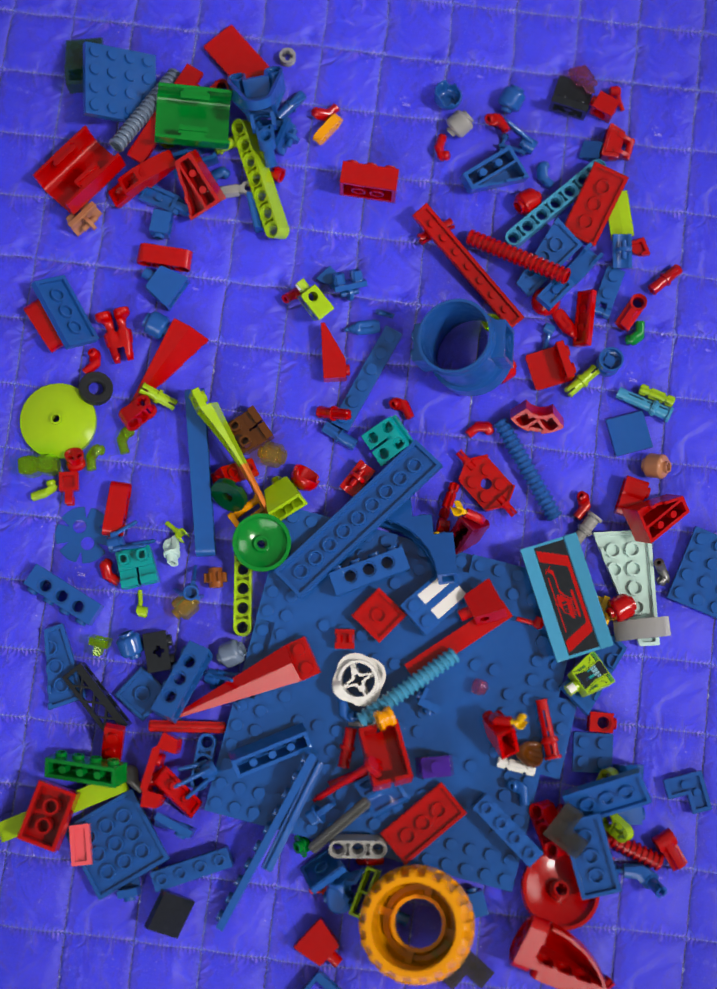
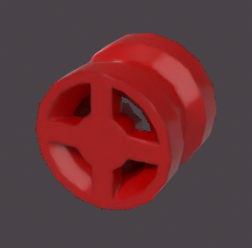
M70 448L65 452L64 457L67 461L68 470L76 472L85 468L86 462L82 449Z

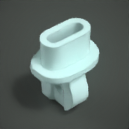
M173 535L163 543V556L167 559L169 565L175 567L178 566V559L180 558L179 540Z

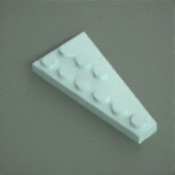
M631 530L593 532L592 535L617 595L622 593L630 595L636 603L637 609L635 614L628 620L658 617L652 544L635 541ZM659 637L636 639L639 646L660 645Z

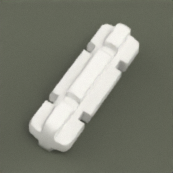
M500 756L497 760L498 768L505 769L506 767L509 771L521 774L525 772V775L534 776L536 767H528L518 760H507V758L502 760Z

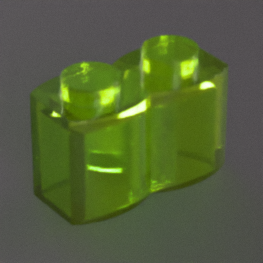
M43 454L38 457L23 456L18 459V470L21 475L27 478H36L41 475L55 476L62 472L61 459L54 454Z

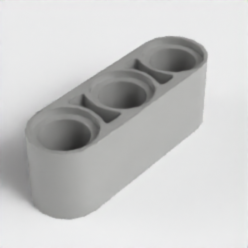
M338 834L329 842V853L334 858L379 859L384 857L387 852L386 840L378 834ZM335 843H340L343 845V847L340 849H335L333 845ZM356 843H360L363 845V847L361 849H355L353 848V845ZM379 843L383 847L377 850L373 848V845Z

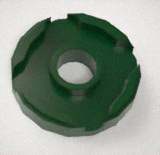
M219 478L211 487L213 499L224 509L239 512L248 501L245 490L241 486L235 485L236 482L231 479Z

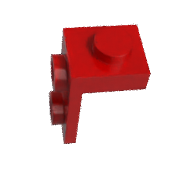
M246 459L253 476L257 477L259 473L253 459ZM236 463L222 466L211 474L213 484L219 478L231 479L236 483L247 480Z

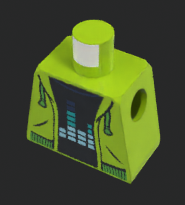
M304 278L295 284L301 293L297 296L298 300L314 321L322 319L334 309L333 305L316 284L309 286ZM310 293L313 295V301L308 297Z
M593 651L567 674L571 682L566 684L564 689L569 696L579 692L584 698L609 687L615 680Z

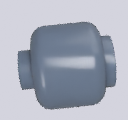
M232 639L218 647L216 657L220 664L231 668L242 663L247 652L241 641L238 642Z

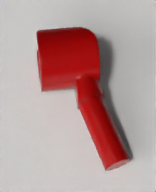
M611 86L609 88V95L620 100L618 106L622 112L625 109L621 100V88L619 86Z
M517 616L516 621L529 624L536 629H541L544 625L543 619L539 616H536L534 621Z

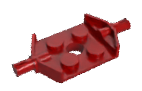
M462 449L455 455L463 462V468L458 479L460 484L485 512L502 508L513 517L517 511L509 501L515 485L511 484L488 458L487 454L470 458ZM483 479H487L491 482V487L489 489H483L481 487V481Z

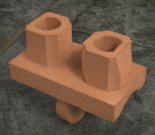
M92 201L80 209L81 212L77 215L69 214L66 217L69 227L78 237L89 228L94 231L97 229L94 223L102 213Z

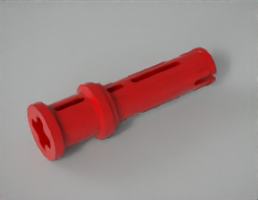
M542 699L535 701L543 736L541 744L544 746L546 755L544 760L546 761L561 758L562 754H559L557 745L559 740L554 735L548 700ZM543 710H544V713H545L547 728H546V725H545Z

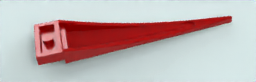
M306 636L284 645L233 677V682H225L185 707L180 717L297 683L321 673Z

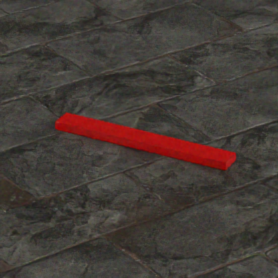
M427 203L412 215L415 221L499 319H506L513 328L524 318L515 305Z

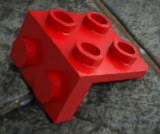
M563 340L556 342L554 347L526 355L525 360L537 391L572 381L575 377L576 368L574 363L570 362V350Z

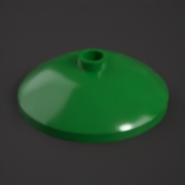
M258 513L246 517L239 523L233 534L232 546L236 558L243 566L253 571L266 572L279 567L286 560L291 548V537L288 528L280 519L270 514ZM263 541L265 545L260 548L257 543Z

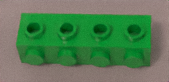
M57 750L54 754L45 757V777L116 788L127 782V762H122L118 758L102 759V756L99 755L89 757L84 756V753L69 754L66 750Z

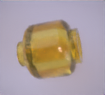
M267 441L258 449V457H260V462L263 465L279 468L287 460L288 453L282 444Z
M178 595L171 602L174 608L171 612L177 619L182 617L184 620H189L200 610V601L196 599L187 600L184 596L180 597Z

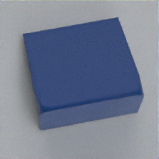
M584 140L579 158L590 162L598 159L603 142Z

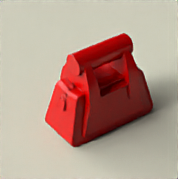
M610 123L605 132L598 159L602 161H616L618 159L629 161L635 139L630 138L626 135L625 131ZM622 145H626L625 151L621 150Z

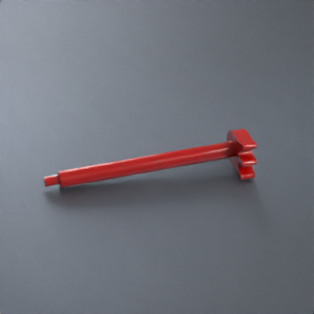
M370 755L365 758L363 766L318 793L313 798V802L324 799L367 771L378 778L382 775L380 771L383 768L380 765L383 762Z

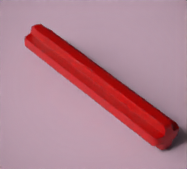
M149 720L148 730L150 732L224 734L226 723L177 721L174 724L168 720Z

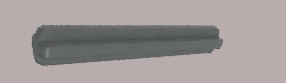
M363 797L312 840L308 846L309 850L312 853H317L371 806L368 798Z

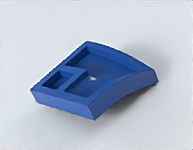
M369 775L354 783V787L361 798L366 797L371 802V806L368 809L375 819L409 801V797L401 785L394 786V783H391L390 788L373 792Z
M157 812L154 818V826L174 830V835L183 840L191 838L197 829L178 820H172L160 812Z

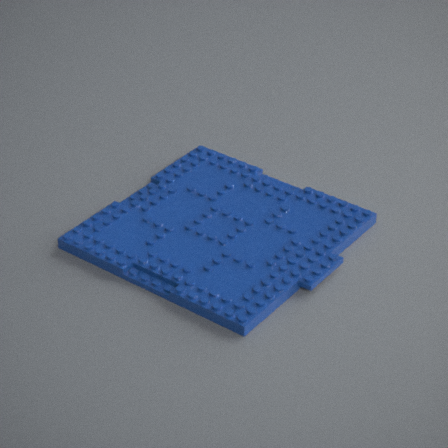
M299 509L283 519L282 522L288 528L291 537V548L286 559L331 517ZM376 529L339 565H342L343 568L350 565L349 562L360 558L363 561L369 559L368 555L379 552V554L387 552L386 548L397 545L398 548L403 547L410 570L338 597L335 594L329 574L301 600L274 572L277 568L268 571L242 672L284 645L306 636L321 673L297 683L237 700L236 702L241 705L240 708L232 704L216 764L219 774L215 775V779L211 782L204 810L266 826L267 822L272 823L274 819L272 813L276 805L281 806L284 800L281 796L286 787L290 789L293 781H291L295 770L300 771L303 765L300 761L305 752L239 779L228 752L300 723H303L307 731L312 749L319 752L316 760L322 762L324 766L291 833L315 839L362 799L354 787V783L357 782L355 781L344 785L324 799L313 802V798L318 793L330 787L328 781L355 771L364 765L365 760L358 737V730L362 727L348 726V722L339 715L338 697L332 690V680L340 660L348 654L360 653L380 661L386 669V679L381 689L380 699L382 698L381 695H386L388 690L392 691L393 687L396 688L398 683L402 684V680L406 681L408 676L411 677L404 666L406 663L474 619L471 617L465 621L461 620L457 611L467 606L466 602H464L425 636L410 618L406 616L378 643L351 616L378 588L400 608V605L436 575V570L430 558L412 539ZM461 552L456 554L459 582L457 584L465 593H468L485 580L490 579L500 599L503 600L513 616L458 652L456 655L459 658V663L455 662L453 667L450 666L449 670L445 669L443 674L440 673L439 677L435 676L433 681H428L429 684H424V687L421 688L423 690L425 686L430 688L425 699L442 707L439 715L434 714L432 717L423 712L424 708L417 705L418 700L415 698L418 692L416 691L413 692V695L410 694L408 699L404 698V702H399L398 706H393L394 709L392 711L395 718L398 719L413 774L412 782L401 785L409 797V801L391 809L376 819L370 810L367 809L339 834L381 835L380 832L437 784L442 782L467 814L407 864L431 866L453 877L512 892L520 858L471 806L484 793L488 794L526 834L530 820L529 807L534 803L540 774L560 779L577 706L571 700L559 697V687L562 685L568 660L556 662L545 625L541 629H536L529 624L516 621L517 616L534 621L536 616L542 618L526 568ZM384 558L381 561L384 568H390L393 565L392 560L389 558ZM366 565L363 568V572L366 575H371L374 572V568L371 565ZM349 571L344 577L348 582H352L355 580L356 575L354 572ZM335 629H355L354 649H335ZM355 663L362 673L371 671L367 665ZM350 666L344 673V683L352 678ZM357 674L355 681L350 684L359 682L362 685L361 681L368 677V675L359 677ZM374 676L366 682L368 693L374 687ZM357 687L347 688L350 693L363 696ZM547 699L554 735L559 740L557 745L559 754H562V757L545 761L544 757L546 755L542 744L543 762L540 766L536 767L534 776L525 775V772L521 774L509 771L506 767L505 769L498 768L497 760L499 754L486 735L482 718L484 712L491 710L494 713L499 710L505 716H512L513 719H516L520 713L525 714L527 717L524 721H528L527 725L522 730L514 726L518 745L527 740L541 743L543 736L535 701ZM348 702V707L359 713L362 712V706ZM543 710L545 725H546V728H547L545 713H544V710ZM345 727L357 729L354 742L355 751H352L350 769L337 766L341 752L339 747L343 742ZM452 754L454 775L424 779L416 778V757ZM511 755L507 758V760L514 759L520 761L516 755ZM511 779H519L528 786L529 805H520L519 795L509 790L508 782ZM334 799L337 805L325 813V823H318L316 826H312L305 813L311 809L313 804L321 808ZM386 842L387 852L384 857L403 863ZM356 843L353 845V848L355 849H361L363 847V845L360 843ZM379 843L373 845V848L377 850L383 847Z

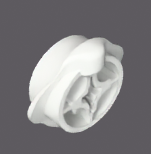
M360 653L348 654L340 660L332 680L333 693L339 699L357 706L371 705V702H375L380 696L386 679V669L380 661ZM355 663L365 664L371 671L362 673ZM350 666L352 678L344 683V673ZM357 674L359 677L368 675V677L361 681L362 685L359 682L350 684L355 681ZM374 676V687L368 693L366 682ZM355 686L362 692L363 696L354 695L347 688Z

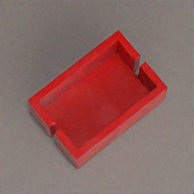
M396 719V725H388L382 731L379 729V733H376V724L362 727L358 730L364 759L373 755L383 762L380 765L383 768L380 771L382 775L378 778L368 771L373 792L390 788L391 783H394V786L410 783L413 780L398 719Z

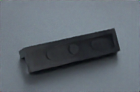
M85 662L79 663L62 677L103 732L107 719L115 720L118 725L126 726V728L132 724ZM78 672L81 676V685H74L69 677ZM84 688L92 690V701L85 700L83 697ZM95 704H102L105 707L104 716H99L95 713Z

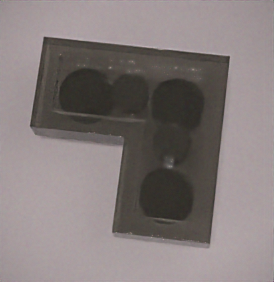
M567 801L543 833V835L575 859L578 858L588 845V841L573 830L584 813Z
M470 950L461 966L454 973L443 979V981L451 989H454L467 975L482 988L493 976L494 971Z

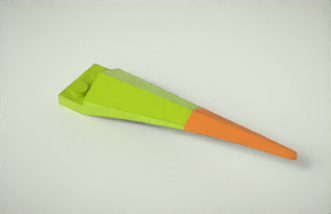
M199 387L191 390L189 399L197 415L229 452L249 482L265 513L268 514L265 498L218 402L206 404L208 399L204 391H200Z

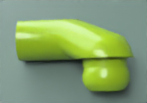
M54 479L46 481L47 487L31 492V499L37 501L56 492L58 489L56 481Z

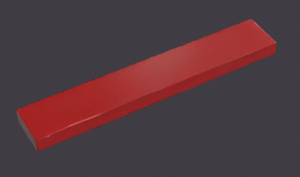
M187 63L174 84L197 86L204 76L203 72ZM156 111L127 152V156L139 164L149 158L158 144L154 142Z
M503 600L501 601L508 617L480 626L472 619L406 663L404 666L412 676V673L416 674L418 669H423L422 666H427L428 662H433L432 659H437L438 655H443L442 652H447L448 648H452L457 654L511 618L513 615Z

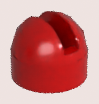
M278 166L273 167L272 170L274 172L271 171L273 180L281 183L285 177L286 170Z

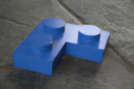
M701 770L662 780L668 800L687 795L692 814L712 810Z

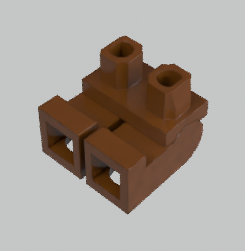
M253 405L246 412L228 422L243 455L250 454L274 439V435Z

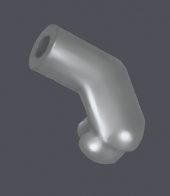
M657 558L654 561L659 575L656 581L660 586H665L666 583H669L670 576L663 559Z

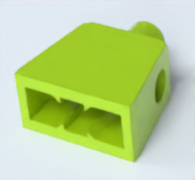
M273 477L271 479L272 485L264 490L268 514L280 520L285 519L308 504L288 477Z

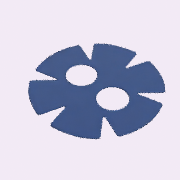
M78 507L68 511L62 519L69 526L57 524L55 532L56 544L68 542L60 549V552L73 562L77 561L80 552L82 563L96 561L105 554V551L99 544L107 546L106 539L111 537L102 535V528H99L103 524L104 514L91 508L86 518L85 507ZM77 520H83L86 523V530L82 533H76L73 529V524ZM91 537L94 540V547L91 550H84L81 547L83 538Z

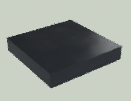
M162 889L144 927L178 939L195 901Z

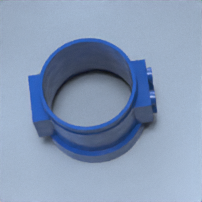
M466 299L446 300L433 307L425 315L421 323L414 324V330H412L411 334L413 349L410 352L411 360L424 372L433 371L438 380L456 394L463 396L483 395L498 387L507 377L510 369L513 368L515 331L506 319L495 320L472 301ZM478 320L488 323L489 339L487 346L474 363L458 370L439 368L437 363L438 351L443 339L452 329L469 321Z

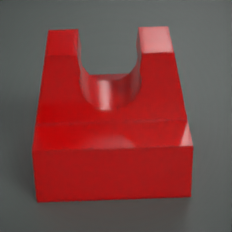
M335 629V649H354L355 629Z

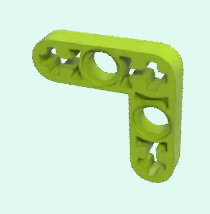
M608 767L600 771L596 780L619 773L615 768ZM618 813L610 815L612 824L608 823L606 817L602 818L605 830L618 842L624 843L633 838L634 832L632 827Z

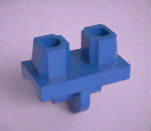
M285 117L284 120H276L277 130L275 131L278 134L275 137L276 148L274 150L281 156H284L287 147L291 148L292 143L298 144L300 141L296 136L298 132L296 125L291 122L289 117Z
M612 234V269L632 268V234Z
M359 268L349 270L350 279L345 280L343 272L333 273V283H329L330 289H333L335 293L340 292L341 297L347 296L348 301H353L354 295L359 294L358 288L368 286L367 280L363 278Z

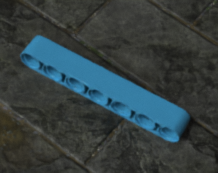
M595 159L508 230L504 242L507 245L511 244L512 247L516 246L518 249L576 200L583 186L578 180L586 179L594 161L606 166L605 162ZM570 191L573 196H567L564 192ZM555 202L559 207L554 208L550 203ZM543 214L545 219L541 220L536 215ZM527 225L531 230L525 231L522 226ZM514 237L517 239V242L511 243L508 238Z

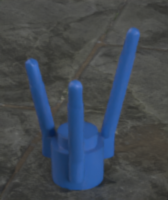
M504 118L509 127L523 137L519 144L521 149L511 146L512 149L523 156L526 153L531 154L538 142L524 133L510 120ZM502 143L498 144V146L502 148H506L507 146H509Z
M134 520L119 530L111 532V537L107 538L106 542L110 553L120 550L144 548L146 544L155 543L156 540L125 543L124 537H119V534L137 524V520Z
M197 565L193 567L191 583L186 584L183 591L178 588L173 589L180 597L184 596L187 600L196 599L199 601L204 598L203 594L199 595V588L195 584Z
M210 668L205 673L204 680L210 684V689L214 690L221 686L224 681H234L226 676L235 677L239 673ZM231 702L236 707H241V705L238 702Z
M205 759L201 762L178 767V771L200 767L198 768L200 772L175 784L174 788L183 786L202 776L205 780L185 798L189 799L206 784L214 780L215 775L219 774L212 759L209 761Z

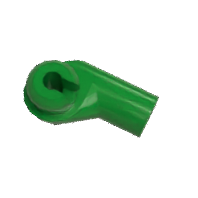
M644 321L635 322V332L625 337L627 345H637L643 340L645 332Z

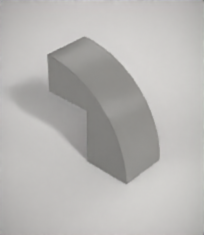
M669 616L613 622L615 642L671 636Z

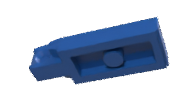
M156 185L152 188L146 187L139 196L140 201L160 210L172 212L176 216L178 213L187 217L190 214L188 206L183 204L184 200L179 195Z

